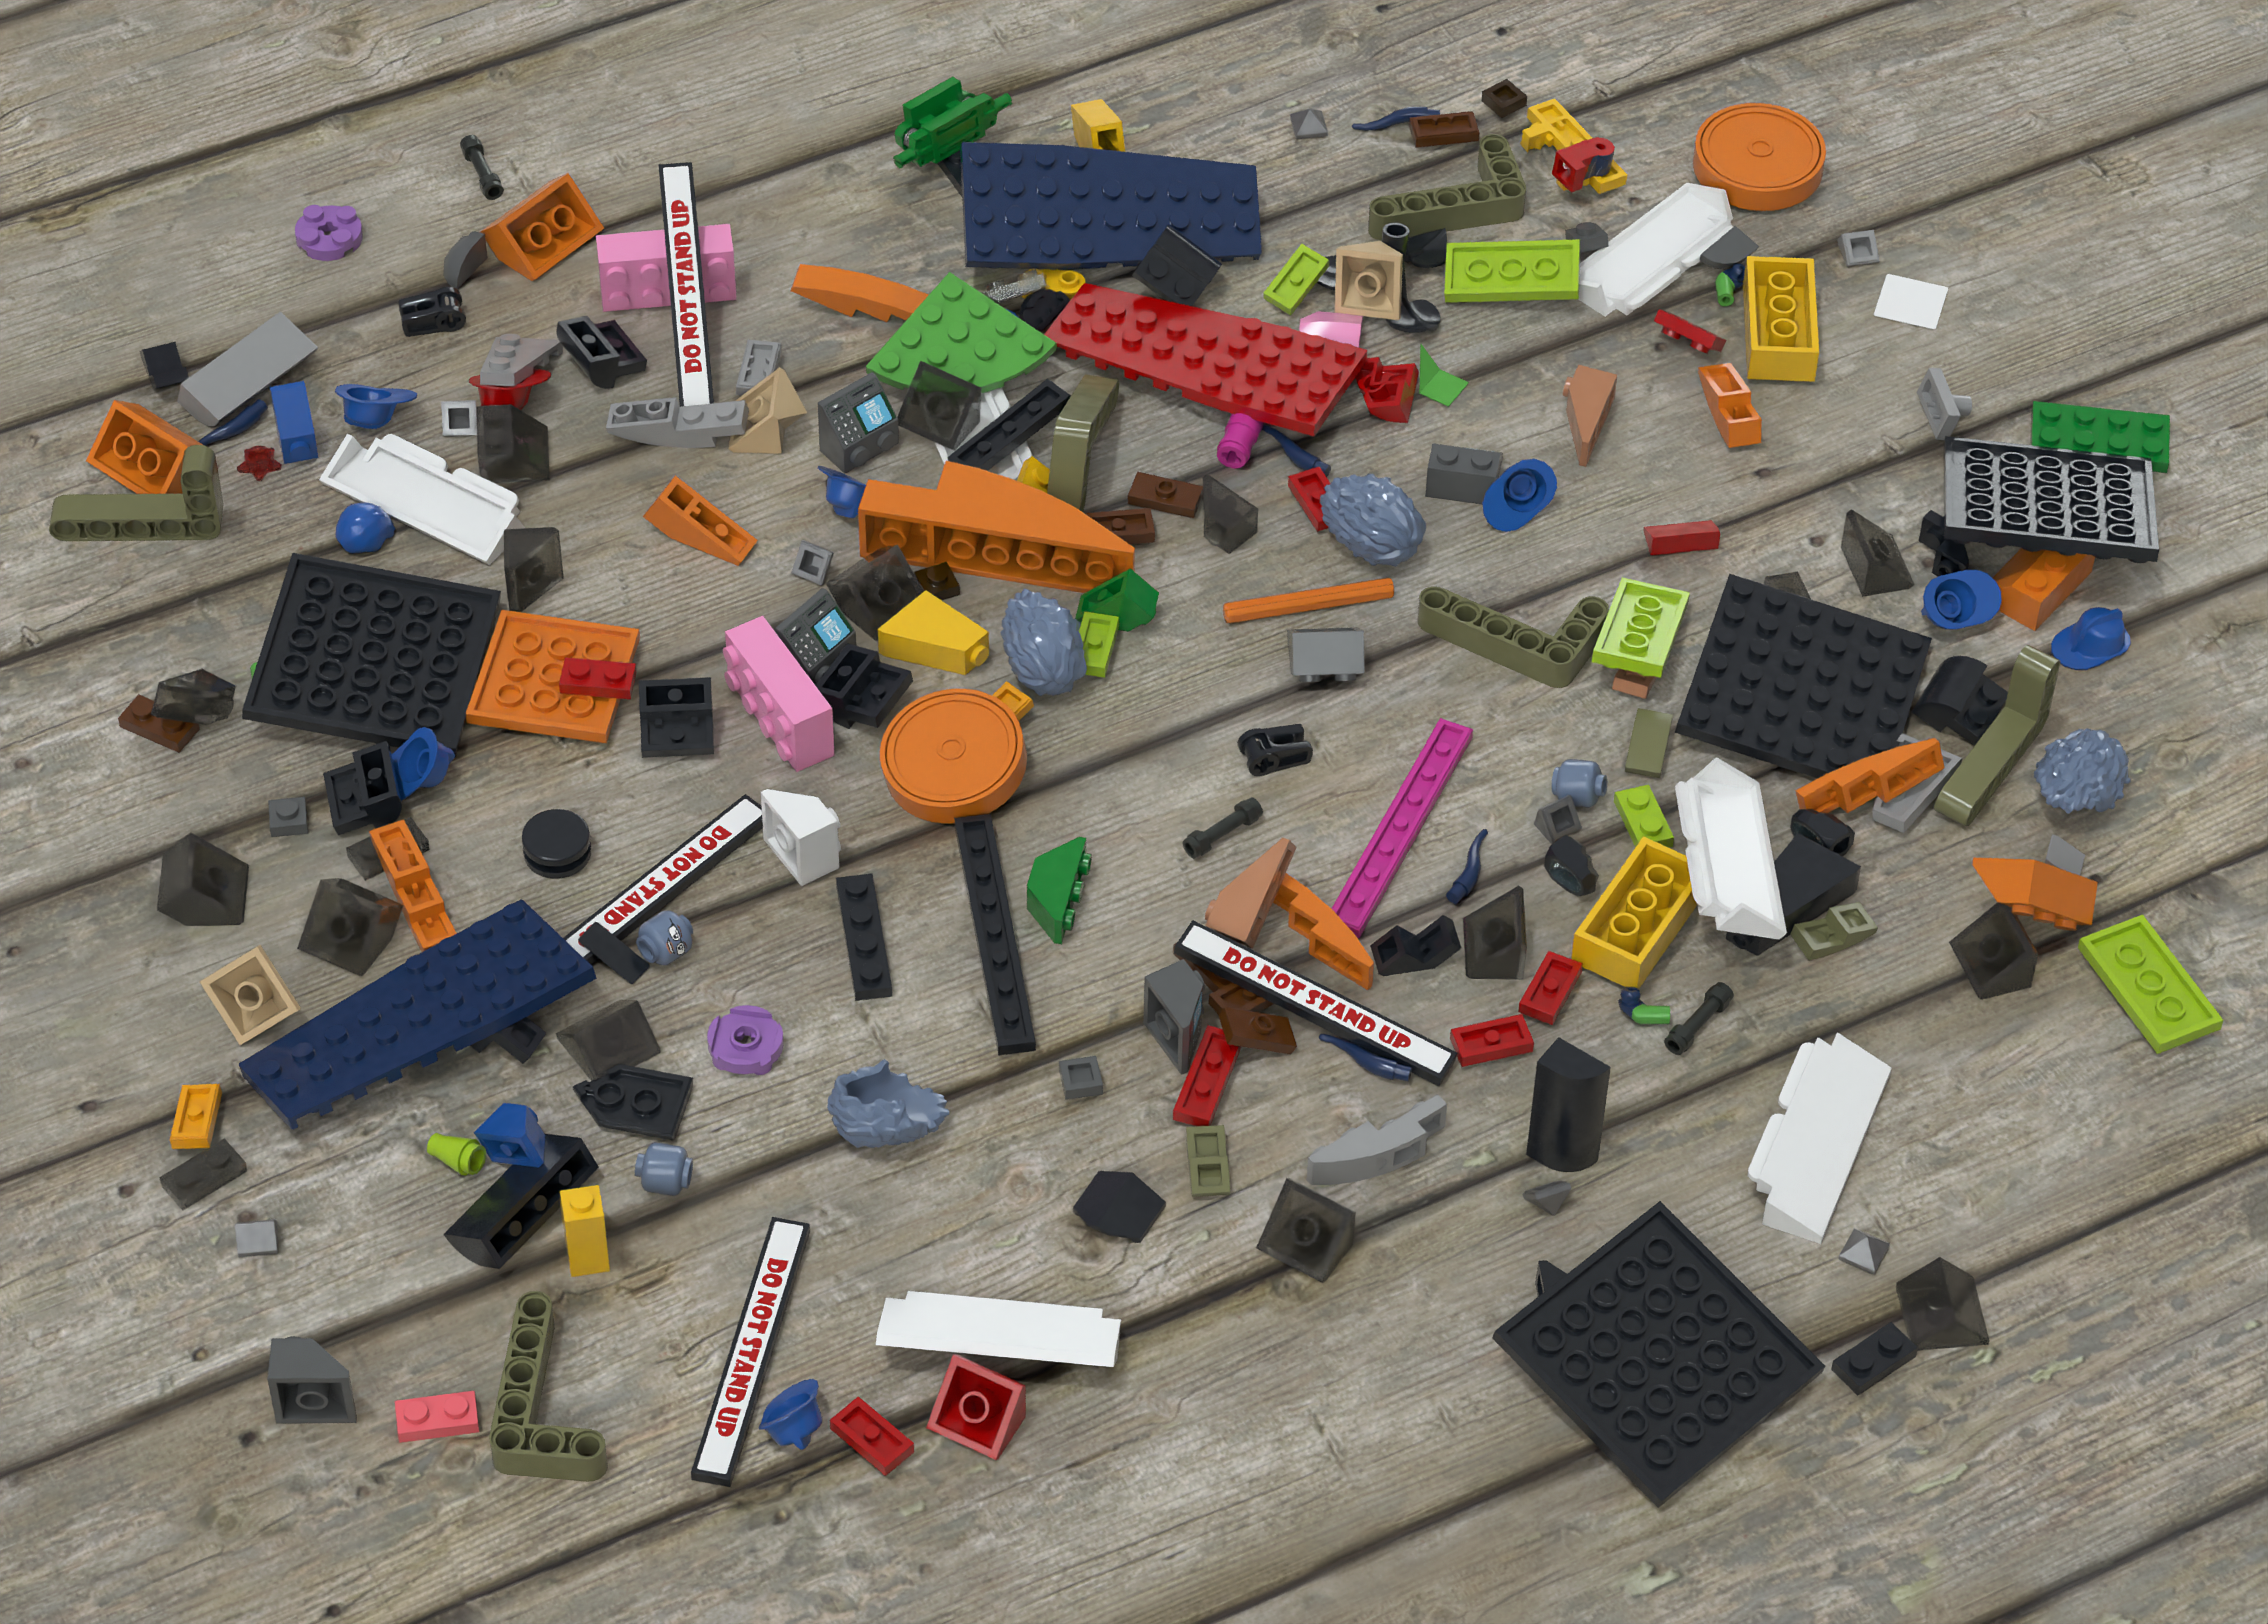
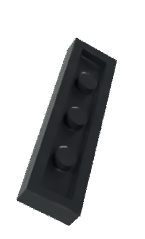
M1047 378L948 456V461L986 471L990 470L1057 417L1071 395Z
M873 874L837 877L836 888L855 1001L892 997V984Z

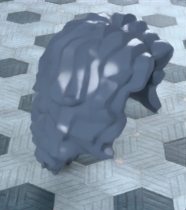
M1353 474L1349 477L1334 478L1333 482L1324 487L1326 494L1320 496L1323 513L1322 519L1329 527V532L1335 534L1336 540L1339 543L1345 544L1349 550L1353 551L1355 557H1363L1372 566L1380 564L1395 567L1400 562L1407 561L1417 553V547L1422 542L1426 531V523L1421 514L1414 508L1412 498H1408L1402 488L1392 484L1391 478H1378L1374 474H1367L1362 477Z
M1023 589L1021 593L1015 594L1014 599L1008 600V608L1005 610L1006 615L1002 618L1001 624L1003 630L1000 633L1004 640L1003 647L1005 653L1009 656L1008 662L1012 667L1011 670L1018 676L1020 683L1034 690L1039 696L1045 694L1054 696L1071 692L1074 681L1084 677L1087 670L1084 650L1082 649L1083 642L1078 632L1081 626L1080 622L1073 619L1069 609L1058 605L1057 599H1047L1041 595V592L1034 593L1028 589Z
M2078 729L2070 733L2065 739H2056L2045 747L2046 754L2040 762L2036 763L2037 769L2034 771V778L2040 784V792L2042 796L2046 797V803L2053 808L2061 807L2068 814L2073 810L2078 812L2084 807L2092 810L2095 806L2098 812H2103L2108 808L2114 809L2117 799L2124 798V784L2131 782L2128 774L2129 759L2123 746L2117 739L2110 738L2109 734L2102 730Z
M885 1059L874 1067L859 1068L857 1072L851 1071L849 1074L838 1076L835 1080L832 1094L828 1097L827 1105L829 1113L833 1115L832 1122L837 1127L838 1133L857 1148L864 1146L879 1148L886 1144L900 1145L901 1143L914 1142L930 1132L937 1131L939 1125L945 1120L944 1118L949 1115V1110L945 1108L947 1101L942 1094L933 1092L931 1088L922 1089L920 1085L912 1086L908 1081L907 1074L901 1073L897 1075L890 1072L889 1062Z

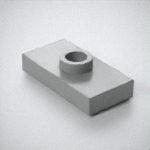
M747 340L736 384V395L742 396L777 370L781 355V343Z

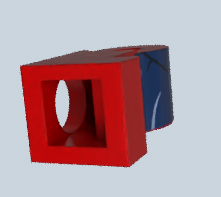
M1596 137L1558 150L1555 155L1552 175L1571 193L1580 190L1584 180L1593 176H1604L1609 173L1615 147L1608 139Z

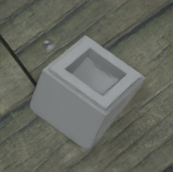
M1874 230L1844 233L1837 239L1847 267L1880 262Z
M2052 834L2045 863L2080 875L2085 854L2062 838Z

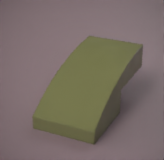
M1638 708L1625 772L1656 778L1661 777L1673 714Z
M1856 902L1829 908L1826 917L1823 919L1795 924L1790 935L1810 961L1851 947L1875 934L1878 927L1861 903Z
M1224 1125L1186 1127L1187 1157L1192 1197L1230 1195L1229 1165L1226 1154Z

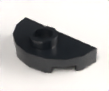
M1046 288L1039 289L1025 298L1020 308L1019 318L1039 332H1042L1070 302V299L1061 291L1055 292Z

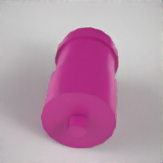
M1231 413L1225 427L1223 439H1221L1217 446L1218 460L1226 467L1234 469L1243 467L1251 456V449L1257 442L1264 422L1254 420L1242 413Z

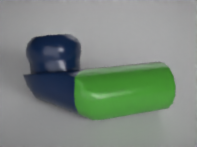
M1735 264L1732 268L1723 271L1717 276L1715 281L1718 303L1721 306L1731 305L1734 302L1733 291L1743 285L1745 266L1743 264Z
M1625 987L1621 990V999L1618 1000L1620 1010L1638 1024H1670V1006L1646 1005L1640 1000V991L1635 987Z

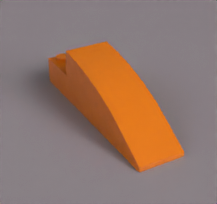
M945 461L936 490L868 479L858 508L860 557L925 568L947 562L952 572L1080 593H1086L1130 568L1135 572V548L1076 507L1014 479L959 463Z

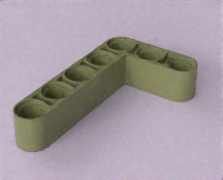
M1488 134L1481 138L1477 165L1482 179L1481 182L1380 196L1373 199L1369 205L1368 233L1374 239L1382 241L1383 227L1389 223L1406 225L1409 228V237L1443 228L1447 232L1519 220L1524 214L1526 185L1509 142L1505 137L1498 134Z
M1088 374L1083 376L1056 420L1047 491L1048 494L1076 507L1082 512L1086 502L1092 445L1114 411L1119 393V379Z
M192 445L184 451L181 473L182 494L60 495L53 501L49 532L55 539L60 541L214 539L219 536L221 531L224 506L215 453L204 445Z
M1431 586L1425 588L1419 595L1417 621L1419 627L1427 633L1545 685L1563 688L1572 683L1593 654L1609 607L1606 601L1599 597L1588 596L1581 599L1555 635L1552 636L1449 590Z
M2024 646L2013 667L2005 707L1940 791L1934 806L1936 812L1965 826H1969L2043 729L2050 713L2060 667L2059 659L2032 646Z
M529 1291L518 1299L489 1435L493 1465L497 1471L507 1475L586 1482L598 1480L608 1469L606 1444L601 1433L592 1429L536 1424L555 1326L550 1297L541 1291Z

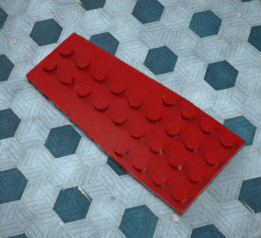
M1084 283L1044 334L1056 342L1057 347L1065 349L1066 357L1077 360L1080 356L1094 359L1095 367L1106 371L1109 365L1123 369L1124 377L1136 381L1140 375L1152 379L1153 387L1167 391L1172 386L1181 389L1182 397L1232 414L1242 413L1254 420L1310 436L1316 435L1367 361L1366 349L1355 347L1348 343H1341L1319 335L1304 333L1286 326L1262 322L1257 318L1234 316Z

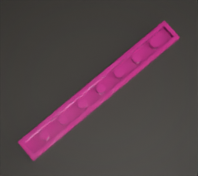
M1442 718L1439 719L1331 909L1357 938H1360L1473 738V729Z

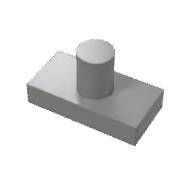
M1941 368L1928 369L1917 390V395L1936 440H1945V436H1951L1960 417L1968 416L1971 413L1972 399L1966 395H1952Z

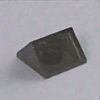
M920 361L898 413V426L955 451L980 423L982 387Z
M1854 510L1848 511L1845 518L1841 549L1862 597L1906 590L1913 587L1915 584L1893 535Z
M555 527L504 529V571L509 611L522 612L564 579L559 530Z
M1518 885L1463 918L1465 971L1468 978L1523 980L1527 940L1524 889Z
M1998 902L1949 941L1978 998L1982 1000L2031 988L2038 959V953L2017 914L2011 913L2012 907Z
M620 999L556 1033V1038L591 1081H597L607 1076L606 1070L618 1064L635 1067L660 1053V1047L638 1000Z
M1286 1178L1256 1248L1324 1283L1353 1246L1356 1212L1290 1178Z
M1939 1257L1896 1283V1291L1907 1335L1918 1347L1917 1351L1989 1345L1990 1340L1972 1275Z

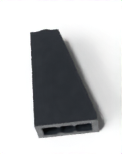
M1797 833L1774 861L1787 933L1781 939H1772L1727 932L1726 940L1732 942L1740 949H1745L1756 956L1760 955L1788 937L1795 924L1812 921L1828 911L1829 908L1836 906L1853 895L1857 890L1861 866Z

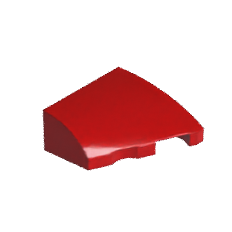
M1379 357L1367 358L1366 363L1355 378L1369 412L1386 421L1408 423L1419 375L1416 364L1383 366Z

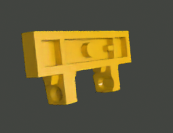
M1554 98L1528 108L1527 119L1532 125L1522 130L1523 134L1520 145L1527 152L1534 148L1540 150L1544 144L1548 147L1553 145L1557 150H1561L1584 140L1592 139V137ZM1612 160L1611 169L1608 174L1590 177L1583 181V186L1590 184L1598 194L1626 185L1628 175ZM1556 179V183L1563 191L1568 190Z

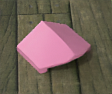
M1317 311L1300 319L1299 331L1359 347L1363 316Z

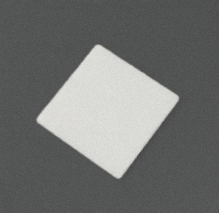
M1887 274L1874 316L1936 329L1948 287Z

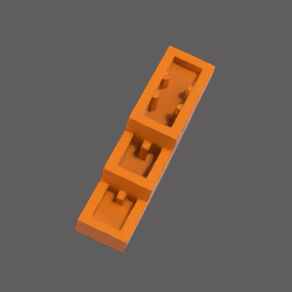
M805 264L799 265L791 287L792 292L849 317H852L857 309L884 322H888L891 314L907 320L929 295L903 284L869 274L834 267Z
M1936 738L1899 746L1860 759L1827 773L1795 790L1799 808L1813 809L1819 813H1829L1840 807L1846 813H1849L1877 796L1887 803L1945 768L1940 743Z
M404 819L369 831L370 838L387 879L421 952L433 947L443 939L457 934L445 912L444 901L431 879L429 866Z
M1285 873L1273 903L1289 912L1288 927L1309 939V954L1366 990H1369L1373 983L1374 962L1356 935L1311 890Z

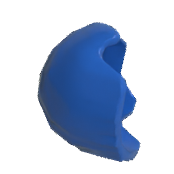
M368 502L349 505L341 513L336 525L335 535L337 541L349 553L376 552L381 549L383 542L387 538L394 536L395 527L391 516L380 506Z

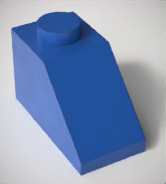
M304 381L270 387L277 436L284 464L318 458L315 432Z
M503 1103L474 1132L481 1145L485 1147L486 1153L492 1162L537 1168L544 1163L545 1134L537 1123V1115L527 1105Z

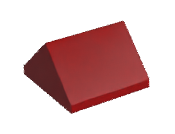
M953 1354L926 1428L997 1460L1026 1418V1385L957 1354Z

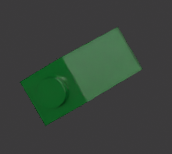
M1130 568L1082 594L1075 619L1081 625L1084 612L1119 617L1118 630L1129 632L1140 625L1148 624L1154 618L1159 592Z

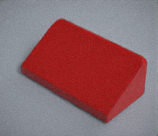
M1712 520L1647 526L1643 529L1650 555L1719 548L1720 530Z

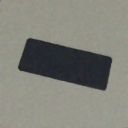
M594 922L578 939L582 945L630 984H633L650 967L645 960L598 922Z

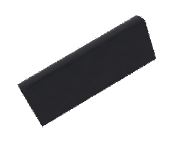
M1560 1037L1556 1039L1537 1061L1526 1155L1550 1169L1560 1172H1577L1591 1167L1599 1158L1611 1067Z
M545 1134L544 1163L539 1168L512 1164L444 1233V1236L459 1253L475 1264L500 1269L560 1208V1191L580 1188L599 1166L582 1138Z

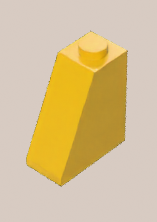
M1102 99L1071 105L1074 136L1079 147L1125 152L1122 121Z
M925 590L878 628V650L885 657L966 675L976 666H981L988 658L989 632Z
M599 1185L561 1190V1217L571 1277L609 1272L605 1220Z

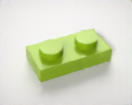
M1301 244L1264 291V299L1292 315L1328 269L1329 260Z
M1084 612L1079 633L1083 642L1082 649L1084 650L1087 666L1085 675L1105 678L1119 628V617Z
M1649 784L1615 792V806L1635 847L1643 836L1668 848L1673 847L1674 836Z

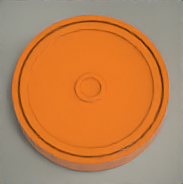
M1765 103L1737 104L1717 111L1700 126L1696 135L1693 168L1701 185L1726 190L1729 205L1747 210L1774 211L1797 205L1816 191L1823 177L1826 146L1819 130L1808 119L1790 109Z
M955 688L927 694L904 707L893 718L883 735L880 746V762L891 796L905 811L926 821L952 824L954 823V818L989 814L1003 805L1021 784L1027 766V750L1020 723L1005 703L982 691Z

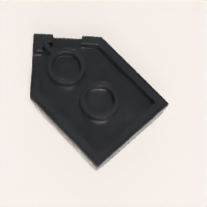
M618 1064L606 1070L607 1074L590 1082L585 1080L573 1086L574 1092L599 1127L674 1140L692 1092L693 1077Z

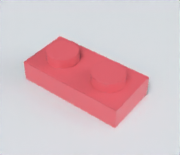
M475 1390L395 1401L399 1443L479 1432Z

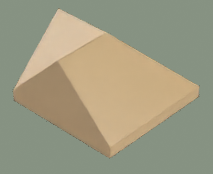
M1381 241L1338 247L1336 249L1335 313L1400 320L1403 254Z
M779 367L735 400H746L749 413L745 434L730 436L728 449L733 453L782 454L785 429L807 413L786 372Z
M261 945L200 981V984L239 1045H242L301 1009Z

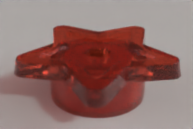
M254 446L244 450L245 461L237 466V471L239 473H251L260 482L268 472L281 470L282 464L273 459L274 448Z

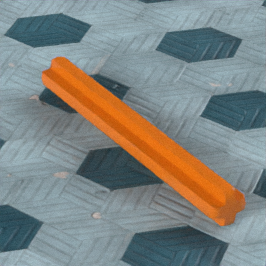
M1387 577L1228 602L1223 605V615L1226 623L1230 624L1389 599L1394 596V584L1392 579Z

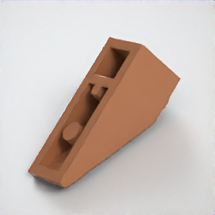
M1578 365L1573 377H1567L1563 396L1568 397L1566 413L1579 465L1586 467L1615 399L1617 374Z
M1281 838L1221 890L1217 900L1213 899L1210 902L1205 913V920H1207L1205 926L1253 949L1297 847L1286 838Z

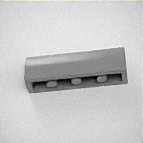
M280 311L182 382L177 402L202 424L215 426L314 354L318 347Z

